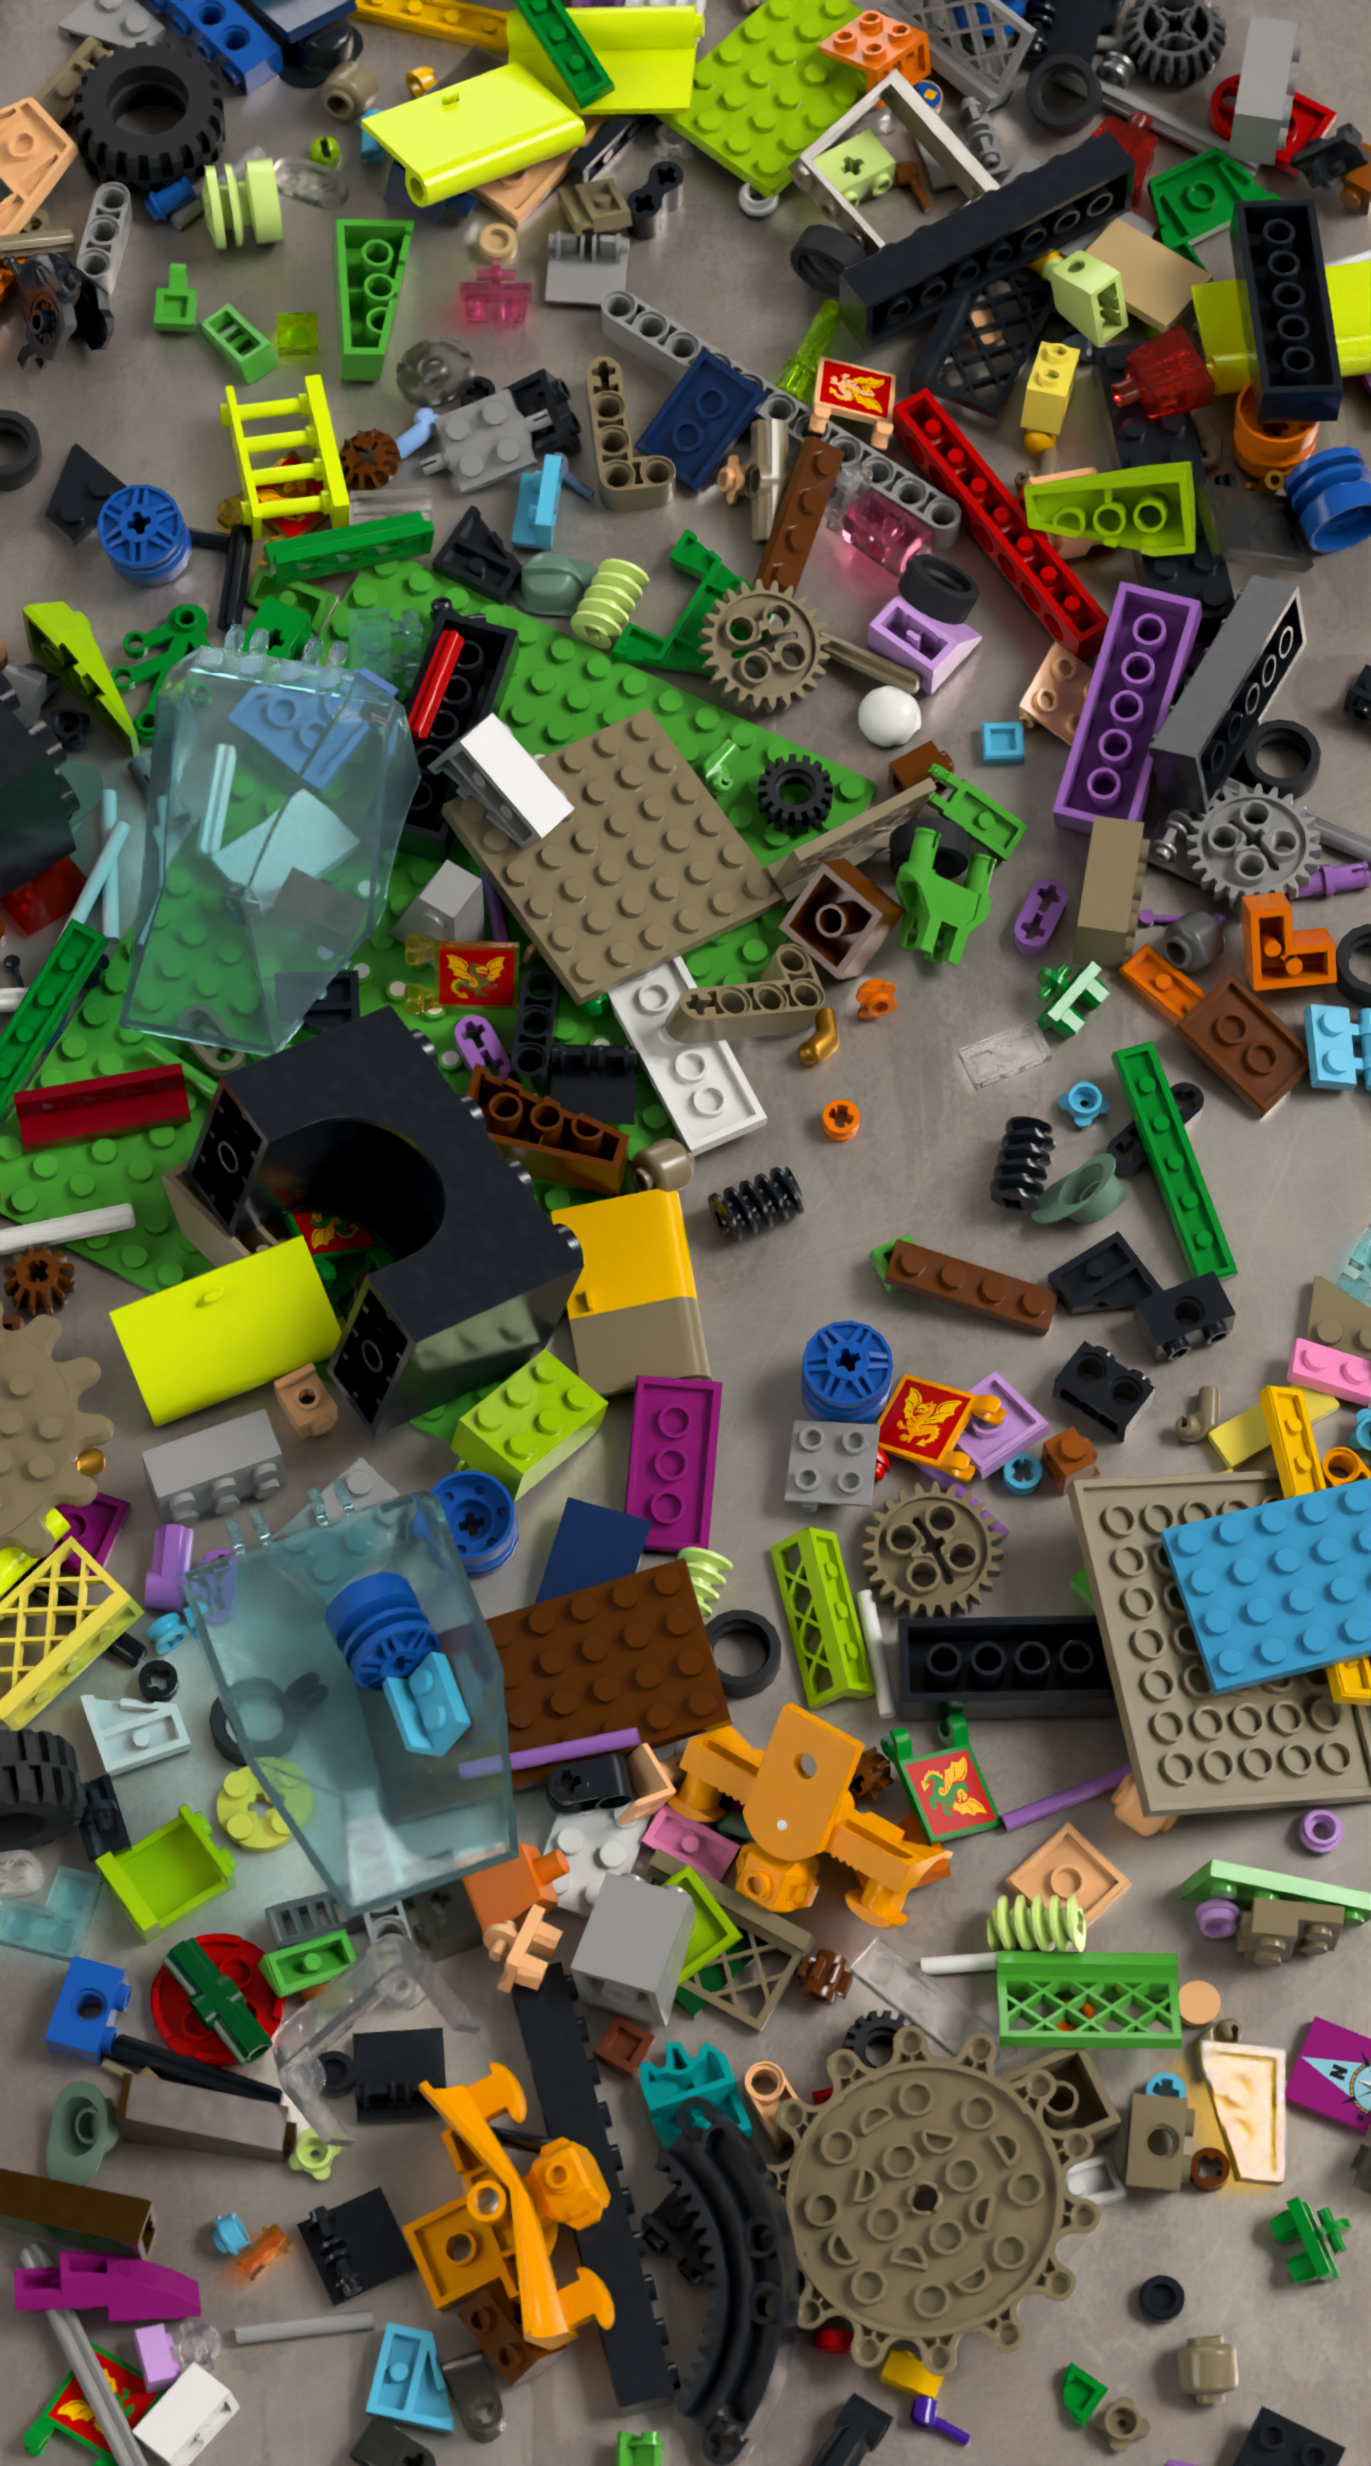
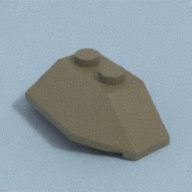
M190 1158L163 1174L162 1182L182 1234L216 1268L293 1238L283 1217L231 1238L186 1177L185 1171Z

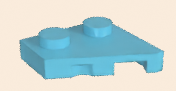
M387 2322L366 2408V2416L374 2417L377 2415L389 2421L453 2435L454 2421L432 2332Z

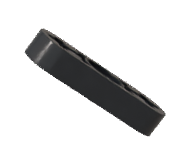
M1181 1082L1173 1085L1170 1089L1176 1105L1177 1098L1181 1101H1186L1188 1098L1192 1100L1191 1110L1186 1106L1179 1110L1185 1130H1187L1200 1118L1204 1096L1201 1090L1194 1084ZM1132 1121L1114 1137L1107 1146L1106 1153L1112 1154L1116 1159V1169L1114 1171L1116 1177H1133L1150 1163L1135 1121ZM1136 1139L1139 1146L1133 1152L1132 1162L1127 1159L1121 1162L1117 1161L1118 1151L1126 1154L1134 1147Z

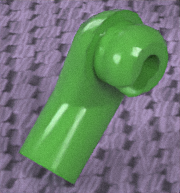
M725 739L702 764L706 789L711 794L719 797L726 795L733 788L734 781L733 778L730 779L727 767L740 754L739 747L730 739Z

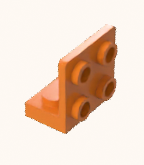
M867 10L819 44L821 54L865 72L867 94L895 69L902 74L912 87L931 74L928 33L873 10ZM880 99L872 107L881 110L886 104Z

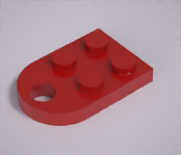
M1241 73L1223 80L1215 88L1210 102L1209 118L1212 127L1221 138L1230 142L1235 107L1225 105L1222 99L1227 96L1237 97ZM1294 91L1285 151H1276L1274 166L1298 177L1301 171L1294 169L1289 164L1291 156L1305 150L1308 141L1317 137L1325 138L1336 122L1337 112Z

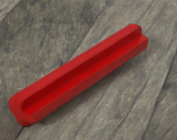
M443 631L439 637L404 728V733L413 741H424L428 738L464 644V638L458 635L456 631Z

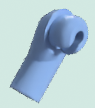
M428 407L419 409L413 418L416 424L394 440L399 448L402 459H405L438 432L434 418L439 417V415L434 414L432 409Z

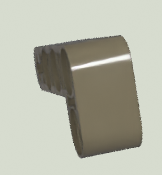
M608 356L594 358L586 367V397L600 500L606 508L612 511L666 506L675 497V465L669 458L659 455L633 457L621 366L615 359ZM601 383H607L609 390L602 391ZM603 415H613V416H615V417H612V418H604V417H602V416H603ZM609 449H617V450H620V451H619V452H615V453H611V452H608L607 450H609ZM655 479H660V480H663V481H665V482H663V483H653V482H651V481H652V480H655ZM615 483H620V484H623L624 486H622V487H613V486H611V485H612V484H615Z
M786 943L776 950L763 970L761 982L685 990L667 1016L665 1028L674 1040L686 1044L797 1033L805 1031L825 1002V993L808 953L796 944Z

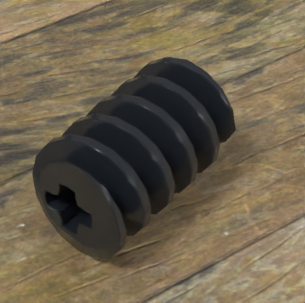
M1026 1116L1012 1117L1006 1123V1134L1002 1138V1149L998 1153V1164L994 1168V1179L990 1183V1197L992 1201L1005 1208L1032 1212L1040 1207V1201L1035 1197L1042 1195L1044 1192V1186L1039 1182L1047 1179L1048 1171L1043 1167L1051 1164L1052 1157L1047 1152L1055 1150L1056 1142L1048 1136L1053 1132V1128L1049 1123Z
M785 1166V1173L779 1167L770 1169L769 1178L762 1173L756 1175L754 1186L748 1180L740 1182L739 1193L732 1186L725 1188L723 1192L724 1200L717 1193H713L708 1197L712 1217L724 1239H726V1233L729 1231L737 1240L743 1239V1225H746L753 1234L758 1233L757 1220L760 1218L768 1227L774 1226V1212H777L784 1221L788 1220V1206L790 1205L799 1214L804 1213V1203L800 1188L787 1166Z

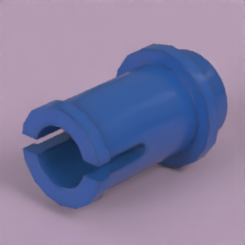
M184 176L181 180L156 194L154 191L149 192V198L145 199L144 203L155 221L160 218L165 221L168 219L169 213L192 200L195 201L197 195L190 182Z

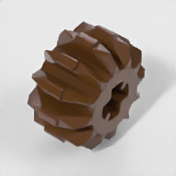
M45 1243L40 1252H35L34 1247L28 1244L26 1247L27 1255L22 1256L13 1253L11 1256L13 1266L5 1267L3 1275L7 1282L3 1286L6 1296L13 1297V1306L17 1310L27 1306L29 1315L34 1317L39 1308H44L46 1314L51 1316L53 1313L52 1305L56 1303L66 1307L68 1304L66 1294L74 1293L76 1289L75 1281L71 1279L75 1275L74 1265L66 1263V1254L62 1249L52 1254L51 1246ZM38 1277L40 1278V1281L43 1280V1277L47 1278V1280L41 1283L39 1279H37L36 1283L32 1282V1280Z

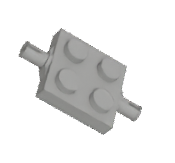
M507 388L434 418L441 438L442 452L426 459H421L420 463L426 476L448 467L454 473L461 493L466 495L537 466L538 463L531 447V433L553 425L547 409L524 418L517 410L512 394Z

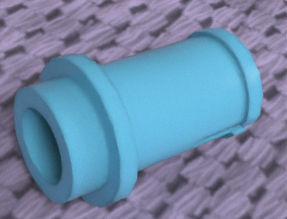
M378 109L364 111L358 121V126L362 130L360 157L362 160L366 159V162L370 163L383 161L386 157V152L361 127V120L383 112Z

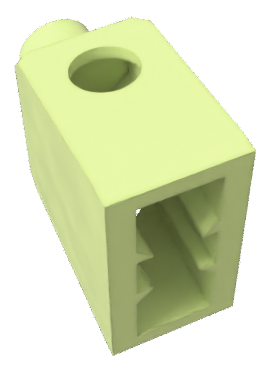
M1082 250L1075 251L1063 261L1058 257H1054L1046 263L1043 269V276L1052 284L1057 311L1098 348L1128 327L1121 273Z

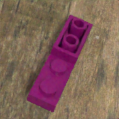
M59 2251L60 2267L14 2269L15 2311L44 2312L48 2309L64 2308L87 2310L94 2307L107 2306L109 2321H123L127 2323L144 2319L168 2318L171 2320H181L187 2317L201 2316L199 2284L197 2281L165 2266L139 2258L102 2252Z

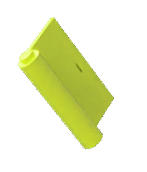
M696 6L565 8L615 87V91L583 109L577 104L516 8H509L507 13L508 64L517 61L575 115L690 113L698 38L705 35L704 14H697Z
M517 61L361 120V127L406 168L405 181L407 191L412 201L420 208L435 204L579 148L583 144L586 132L582 119L575 115Z
M1371 260L1325 267L1341 377L1371 374ZM1236 279L1192 285L1191 292L1206 364L1203 365L1205 387L1207 389L1212 388L1215 395L1241 392L1251 379Z
M303 1234L109 1311L110 1318L156 1427L284 1377L311 1362L314 1365L331 1358L346 1325L344 1316L339 1318L335 1316Z

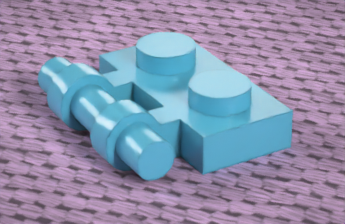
M1310 1004L1304 1010L1311 1087L1350 1091L1357 1084L1356 1077H1365L1366 1090L1371 1091V1009L1359 1010V1024L1350 1023L1349 1008ZM1352 1042L1361 1043L1362 1058L1354 1057Z

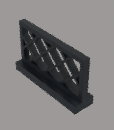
M1014 272L1000 280L1008 283L1011 289L1010 292L992 297L988 287L969 297L966 295L944 307L910 371L909 393L914 395L927 388L934 396L997 420L1035 348L1037 338L1041 331L1043 332L1050 319V313L1055 307L1052 286ZM1037 290L1038 295L1048 298L1045 306L1028 311L1023 297L1029 296V292ZM1016 300L1021 314L1002 319L996 306ZM990 309L996 322L976 328L971 318L973 313ZM1040 314L1034 324L1032 316ZM1026 322L1030 330L1029 337L1012 342L1007 328ZM968 325L969 330L964 332L966 326ZM1000 330L1005 344L986 350L980 336ZM974 339L979 353L960 359L955 349L957 344ZM1010 353L1015 363L1013 368L996 373L991 359ZM984 362L989 375L970 381L964 368ZM956 370L963 384L951 388L938 383L941 375ZM994 384L999 394L994 404L978 399L974 390Z

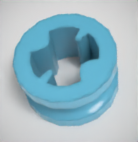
M1020 1453L1004 1465L1002 1480L1005 1488L1010 1493L1023 1497L1037 1491L1042 1477L1041 1463L1035 1456L1029 1453ZM1016 1467H1019L1020 1471H1022L1023 1467L1030 1469V1481L1026 1482L1025 1478L1022 1479V1482L1016 1481L1014 1479V1469Z
M175 1612L158 1619L145 1633V1637L149 1642H156L155 1651L160 1655L177 1648L190 1634V1630L186 1625H179L180 1616Z
M1170 2072L1154 2075L1149 2080L1145 2090L1146 2095L1159 2096L1153 2093V2090L1156 2088L1160 2091L1162 2085L1171 2086L1172 2095L1178 2096V2098H1186L1184 2082L1177 2075Z

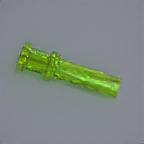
M824 300L822 302L820 310L796 354L786 358L782 366L784 372L778 382L773 383V385L787 392L801 403L804 401L803 393L807 386L814 383L816 379V365L819 357L822 356L840 322L839 303L833 300Z

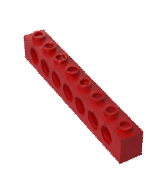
M925 388L893 406V435L934 487L959 505L963 524L1055 641L1082 662L1100 653L1109 622L1108 616L1040 530L1028 528L1025 511L930 391Z

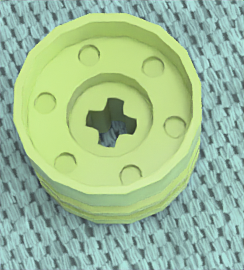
M272 157L246 161L245 179L236 180L230 163L224 164L226 182L221 183L217 182L215 165L205 166L202 196L207 229H209L215 241L216 250L226 249V230H233L236 247H242L243 229L252 227L257 244L283 241L281 212Z

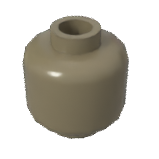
M353 61L342 62L335 67L324 81L321 88V97L327 111L331 115L340 119L356 120L376 100L379 92L378 82L374 74L364 65Z
M663 1138L635 1154L632 1160V1183L639 1192L660 1189L665 1192H679L691 1184L695 1170V1160L686 1145L673 1139Z
M1224 2336L1187 2338V2346L1182 2347L1177 2352L1180 2389L1185 2394L1196 2395L1197 2404L1225 2402L1224 2393L1231 2392L1238 2387L1237 2351L1232 2344L1224 2343Z

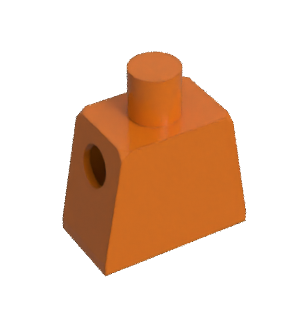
M522 1842L504 1846L456 1863L483 1935L488 1926L503 1924L506 1920L513 1921L516 1924L515 1930L520 1933L533 1904L545 1908V1916L558 1905V1897L552 1881L570 1872L568 1861L559 1849L541 1856L537 1847Z

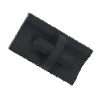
M1347 123L1338 127L1336 135L1326 140L1325 138L1317 137L1308 141L1305 150L1291 156L1289 164L1304 174L1313 189L1321 186L1326 190H1330L1339 186L1341 176L1369 164L1371 155L1361 145L1363 135L1352 124Z
M109 1773L92 1781L81 1783L85 1811L78 1827L89 1863L95 1862L96 1859L109 1851L113 1856L131 1851L132 1846Z

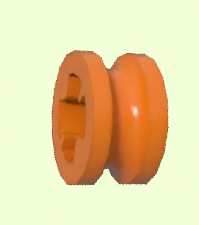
M837 1099L827 1104L822 1115L824 1134L835 1142L849 1141L856 1136L860 1122L858 1108L852 1102L845 1099ZM838 1114L847 1115V1122L844 1123L843 1128L835 1126V1119H837Z

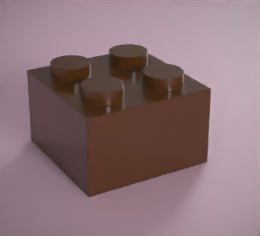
M845 858L822 862L778 928L840 980L860 976L905 912V909Z

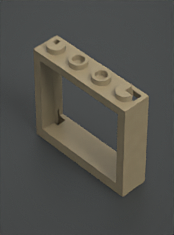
M897 69L893 70L787 167L792 173V178L797 186L812 195L819 203V209L822 214L830 221H835L844 233L854 239L863 248L867 257L876 254L886 243L813 160L880 99L970 199L962 208L978 200L985 192L1001 188Z

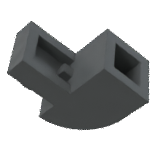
M9 662L2 673L12 685L21 704V708L13 714L27 728L38 721L41 705L57 691L60 676L47 672L46 668L38 664L22 663L17 665Z

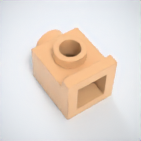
M312 1362L274 1382L276 1400L301 1440L309 1435L319 1436L326 1433L333 1427L334 1422L339 1420L337 1406L317 1375ZM315 1397L313 1403L303 1404L306 1400Z

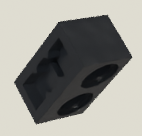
M1084 1340L1055 1378L1052 1396L1121 1442H1124L1152 1405L1155 1387L1152 1386L1150 1379L1136 1369L1128 1370L1116 1362V1358L1110 1351L1102 1346L1097 1345L1094 1347ZM1090 1371L1095 1373L1099 1379L1087 1382L1082 1380L1078 1374ZM1127 1395L1134 1400V1403L1127 1406L1120 1405L1114 1400V1397Z

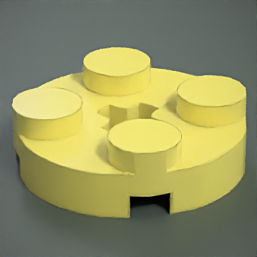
M252 1764L226 1776L217 1798V1815L220 1827L228 1838L248 1852L270 1853L282 1849L290 1843V1839L296 1835L298 1829L299 1831L301 1830L305 1822L306 1802L301 1785L296 1781L289 1769L272 1764ZM257 1799H265L267 1803H273L274 1805L273 1809L267 1810L266 1817L258 1818L256 1811H249L250 1805L256 1804Z

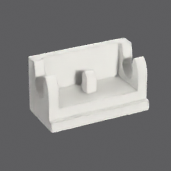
M193 2362L135 2427L132 2433L144 2444L143 2447L163 2465L189 2466L237 2412L240 2406L228 2388L197 2363Z

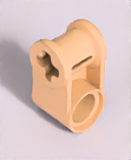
M761 2061L748 2069L745 2075L743 2095L758 2122L764 2138L773 2152L778 2154L783 2151V2145L792 2141L793 2138L779 2127L776 2121V2110L787 2099H801L795 2094L778 2065L768 2061ZM761 2077L768 2078L775 2083L777 2089L772 2094L761 2095L753 2089L752 2082Z

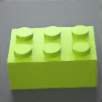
M544 1349L459 1419L450 1449L473 1469L492 1475L507 1488L514 1503L599 1432L608 1402L549 1351Z

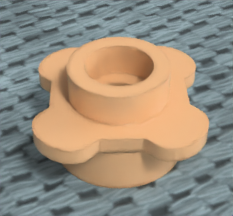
M736 455L729 456L727 466L721 468L718 475L719 488L721 491L726 492V500L729 504H735L737 496H746L744 491L745 473L749 465L739 463Z

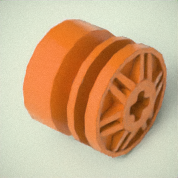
M1250 381L1243 387L1237 398L1232 436V453L1237 464L1251 476L1260 479L1263 474L1272 470H1278L1283 473L1286 479L1295 467L1315 455L1319 422L1257 424Z

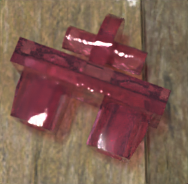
M492 258V269H477V281L492 282H460L461 303H464L467 322H488V303H504V322L525 323L528 303H532V283H501V281H516V269H501V258Z

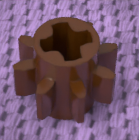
M875 1746L862 1752L848 1788L854 1802H858L865 1797L874 1802L885 1795L883 1788L894 1783V1780L890 1777V1760H887L884 1755L878 1753Z
M819 1949L815 1958L805 1955L797 1972V1981L804 1983L801 1989L802 1994L824 2005H831L835 1996L846 1999L854 1976L853 1973L846 1971L849 1961L843 1956L826 1949Z

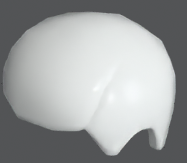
M892 685L872 690L863 699L858 709L860 730L871 743L883 747L906 744L915 731L921 729V713L917 701L911 694Z

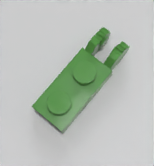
M933 763L928 770L929 774L933 779L953 791L947 800L934 791L926 804L938 810V815L944 819L954 821L963 826L968 837L1002 862L1007 861L1027 832L1028 825L966 779L960 780L944 767Z

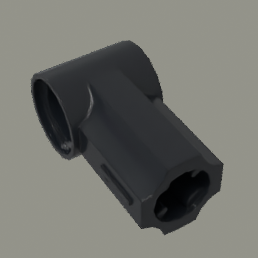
M854 2392L839 2413L833 2425V2433L811 2466H860L868 2452L873 2453L878 2447L894 2417Z

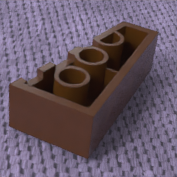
M475 1063L466 1094L470 1095L481 1108L486 1122V1134L505 1160L508 1158L518 1160L532 1178L618 1197L629 1160L630 1135L583 1113L578 1115L561 1108L560 1102L547 1096L542 1099L523 1090L522 1084L509 1078L504 1081L489 1074L488 1068Z

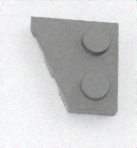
M87 0L57 23L58 31L62 36L70 38L71 33L86 38L91 36L102 42V48L116 49L124 45L128 49L136 47V42L145 41L147 46H154L166 37L165 27L136 0Z

